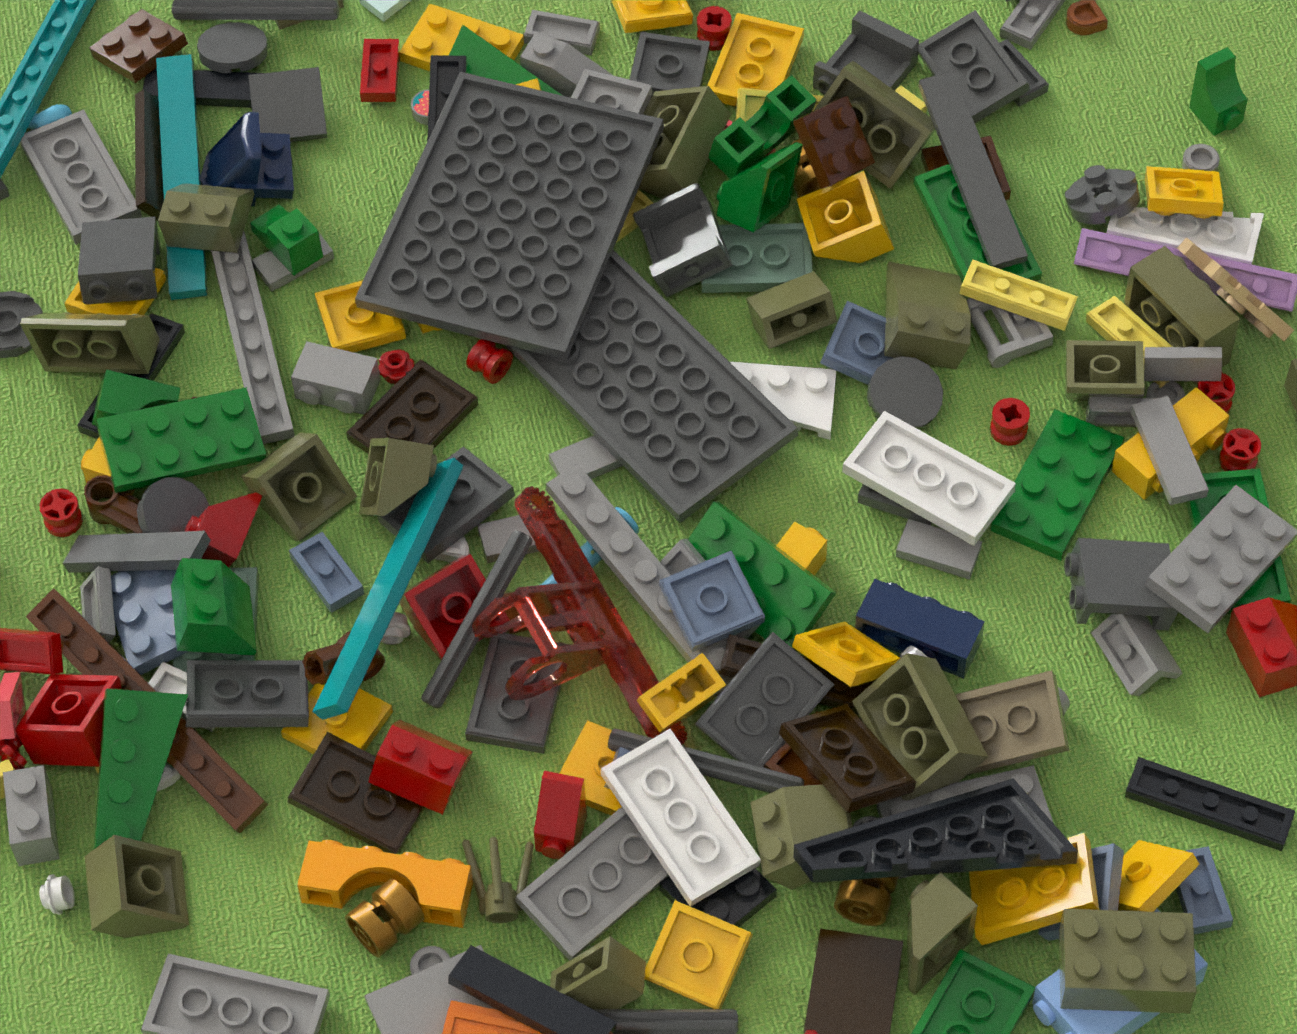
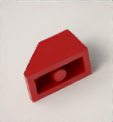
M254 492L208 506L199 517L194 515L191 517L184 531H205L211 540L201 559L221 560L227 567H230L236 561L263 495Z
M544 771L534 827L535 850L541 852L546 857L560 859L575 847L582 837L587 818L584 778Z

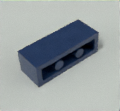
M874 579L856 614L855 628L884 648L900 654L907 647L914 646L927 657L936 659L943 671L964 679L982 642L985 621L978 619L970 612L957 611L941 605L934 598L921 597L905 591L898 584L892 582L885 583Z

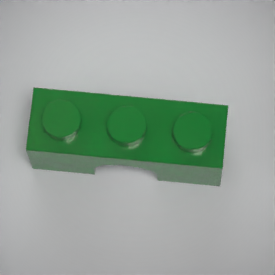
M791 75L766 95L760 109L748 121L745 122L739 117L718 134L713 140L708 158L729 179L733 178L757 160L765 157L796 131L793 121L813 112L817 99Z

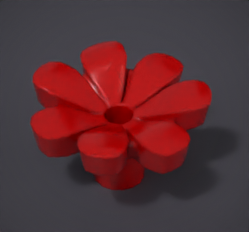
M17 734L14 739L0 740V760L2 762L9 759L14 770L24 769L27 763L26 759L19 752V748L23 744Z

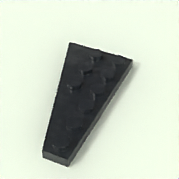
M1012 778L795 844L793 858L812 883L928 875L939 874L940 872L956 873L1076 864L1078 851L1016 780Z

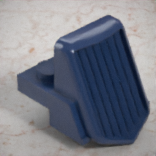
M259 112L245 113L207 153L200 175L201 185L253 190L254 197L251 207H255L256 198L292 199L294 185L290 134L260 133Z

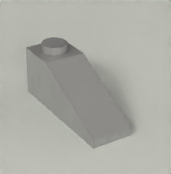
M535 32L520 56V64L523 68L566 97L572 96L584 69L612 75L568 43Z

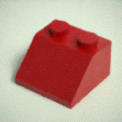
M471 554L459 557L406 589L399 602L414 629L440 660H442L486 580ZM500 603L497 605L478 641L511 622Z
M1268 597L1233 608L1226 634L1259 698L1297 686V605Z
M55 674L49 676L15 728L33 764L99 767L105 690L107 688L121 689L119 676Z
M399 719L392 724L376 755L368 782L443 815L473 751Z

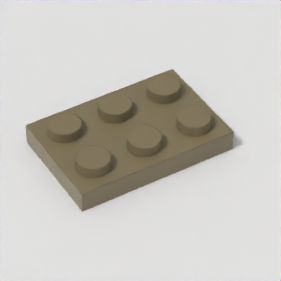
M1052 670L955 694L988 755V758L968 775L1069 751L1057 679Z

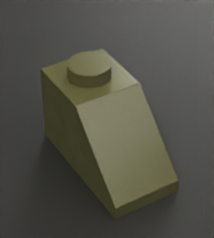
M609 936L552 971L550 987L591 1009H619L643 995L646 961Z

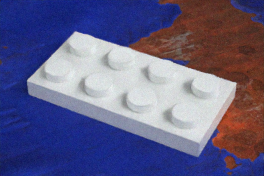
M886 411L882 413L845 460L842 472L973 546L1013 495L1016 486L1015 482Z
M671 729L601 768L600 775L690 907L760 866V857Z

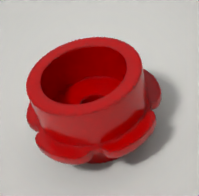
M404 350L387 351L379 358V374L390 384H396L414 367V360L410 359L409 353Z

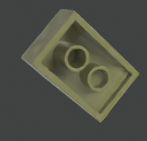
M888 262L885 356L917 358L929 365L957 369L970 346L971 314L966 296L959 294L962 285L959 275Z

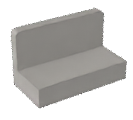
M1111 614L1091 632L1130 695L1140 696L1160 677L1177 679L1183 674L1145 615Z

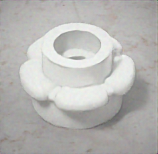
M395 612L381 642L385 644H399L403 641V638L410 635L408 617L402 613Z
M54 874L49 875L45 885L40 887V900L45 909H50L53 914L60 915L63 913V910L74 906L73 886L67 876L56 877Z

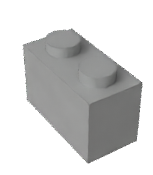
M307 341L291 376L296 399L311 405L321 404L334 407L344 413L354 412L363 415L368 411L381 380L377 358Z
M44 765L3 772L9 843L18 866L60 859L53 790Z

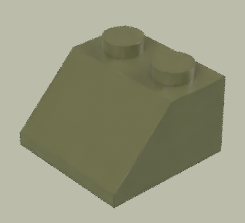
M186 183L167 190L158 218L167 246L238 253L253 201L254 191L250 189Z
M1067 340L1066 399L1088 401L1090 396L1143 398L1145 391L1143 341Z
M298 433L241 476L251 493L257 492L263 495L259 504L260 507L295 541H300L357 497L319 436L312 433Z
M393 438L371 439L359 514L385 516L428 484L429 477L432 478L436 471L437 456L433 454L434 445Z
M823 784L782 787L750 802L763 877L791 890L811 881L793 858L794 845L853 827L850 812L847 813Z
M113 835L85 856L92 931L128 938L182 929L189 925L181 851Z
M941 872L930 882L927 880L922 881L910 895L911 905L908 913L907 931L908 988L914 995L956 957L960 949L963 950L973 939L978 905Z

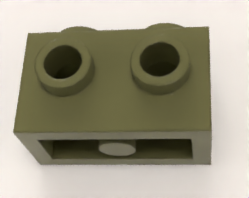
M814 271L746 298L753 327L769 349L837 322L831 292Z

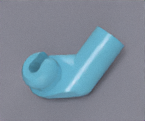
M53 105L40 113H35L28 129L35 130L69 116L72 112L66 105Z

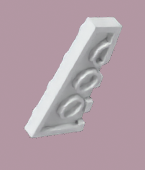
M1135 207L1129 214L1119 219L1117 214L1111 215L1106 233L1177 248L1187 237L1209 256L1252 265L1264 213H1251L1250 218L1233 217V212L1222 211V217L1211 216L1210 218L1202 219L1196 218L1191 214L1182 213L1163 216L1154 211H1148V208Z
M730 362L798 428V431L802 427L818 432V437L831 439L836 370Z

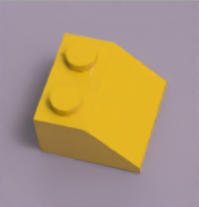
M864 171L847 177L829 187L797 198L815 257L863 263L894 250L877 195Z

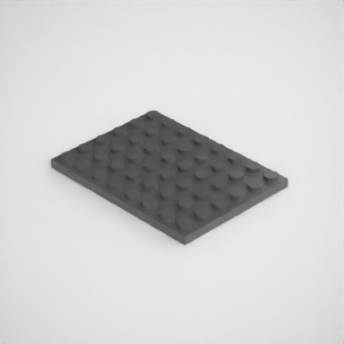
M460 72L355 297L357 308L567 360L663 132V119Z

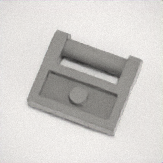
M972 298L967 300L971 314V323L988 351L987 358L992 367H1003L1011 359L1053 344L1054 336L1046 324ZM992 310L1010 342L1001 345L984 315L985 311Z

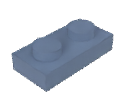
M323 532L289 550L291 560L331 613L364 595L363 585Z
M1209 846L1186 850L1195 855L1199 865L1176 888L1183 912L1193 913L1194 934L1231 927L1233 917Z

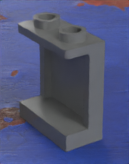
M859 10L852 19V29L849 37L826 64L818 61L814 65L813 88L825 95L841 70L850 62L855 61L895 91L918 63L919 39Z
M698 183L683 188L633 214L635 222L643 233L653 265L649 266L652 277L666 297L733 266L711 202Z
M155 216L82 222L78 279L84 304L157 298L155 263L156 255L160 254L161 245Z
M1078 538L1072 552L1067 553L1064 562L1065 575L1070 577L1071 580L1069 605L1071 609H1075L1077 624H1086L1090 614L1094 612L1151 616L1153 630L1168 631L1179 611L1144 585L1153 571L1171 554L1169 544Z

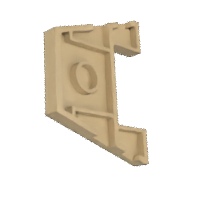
M1187 237L1177 247L1181 253L1221 286L1216 293L1266 337L1270 338L1275 333L1280 339L1285 341L1294 331V329Z

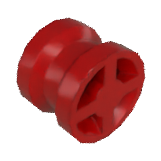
M709 6L699 12L697 16V40L709 41L710 51L722 50L732 26L730 13L719 6Z
M480 339L469 352L466 366L473 372H481L487 382L495 384L510 369L513 362V354L507 349L497 348L495 342Z
M1221 372V381H1198L1197 388L1228 414L1231 410L1232 399L1235 394V383L1232 378Z
M1010 397L998 401L993 407L990 425L991 436L994 440L1007 446L1023 442L1028 432L1029 407L1017 398Z
M1244 428L1229 431L1223 439L1222 450L1219 455L1221 468L1224 471L1255 469L1261 451L1259 437L1253 431Z
M60 488L54 489L42 497L39 504L40 513L44 518L45 528L50 534L57 537H67L76 533L81 528L83 518L74 493Z

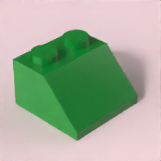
M795 142L757 160L730 180L724 181L717 193L719 205L716 216L754 233L789 208L803 145Z
M181 558L171 584L177 651L255 656L257 648L250 586L221 560Z

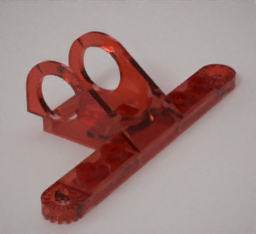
M533 486L526 487L515 499V508L535 541L536 548L542 553L553 572L557 584L518 587L509 597L495 598L473 622V634L478 638H489L511 629L516 632L524 627L528 628L543 656L529 658L509 678L505 685V690L512 700H524L535 697L600 665L606 664L611 677L619 686L628 702L630 710L637 717L646 735L650 738H655L663 732L660 733L636 700L639 696L657 685L659 681L564 519L560 520L555 512V507L552 506L554 502L549 501L550 496L547 495L545 497V492L543 490L539 492L537 487L535 489ZM515 606L519 613L517 617L504 624L488 627L499 614ZM567 631L574 644L558 646L550 632ZM563 662L554 673L543 680L522 686L538 670L554 663ZM680 720L667 728L666 731L671 729L678 741L683 745L687 740V732L684 731L686 729L685 726L680 725L682 723Z

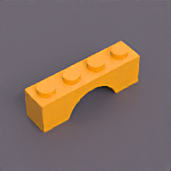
M309 840L297 886L302 903L342 909L350 898L361 890L383 885L392 878L399 882L415 899L424 914L423 922L463 928L473 887L471 865H465L457 859L446 858L439 861L426 859L413 852H404L400 855L384 852L374 846L355 848L344 846L335 840H323L321 842Z

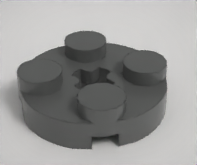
M1095 165L1087 168L1084 171V176L1070 186L1065 192V199L1071 215L1076 221L1094 225L1106 223L1105 217L1117 214L1118 219L1129 214L1138 205L1140 193L1136 175L1133 171L1121 169L1105 170L1104 166Z

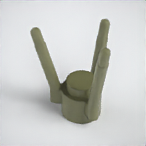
M491 837L489 844L492 884L487 886L488 891L486 892L470 841L463 840L462 846L467 864L471 865L473 883L479 899L480 914L485 915L486 921L492 923H507L518 918V911H523V909L516 903L515 898L526 888L534 844L527 842L525 845L515 891L512 889L511 883L502 882L498 841L496 837Z

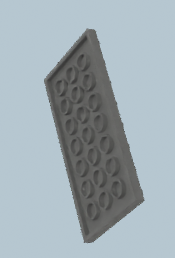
M614 250L605 267L567 360L504 345L679 523L683 522L798 436V428Z

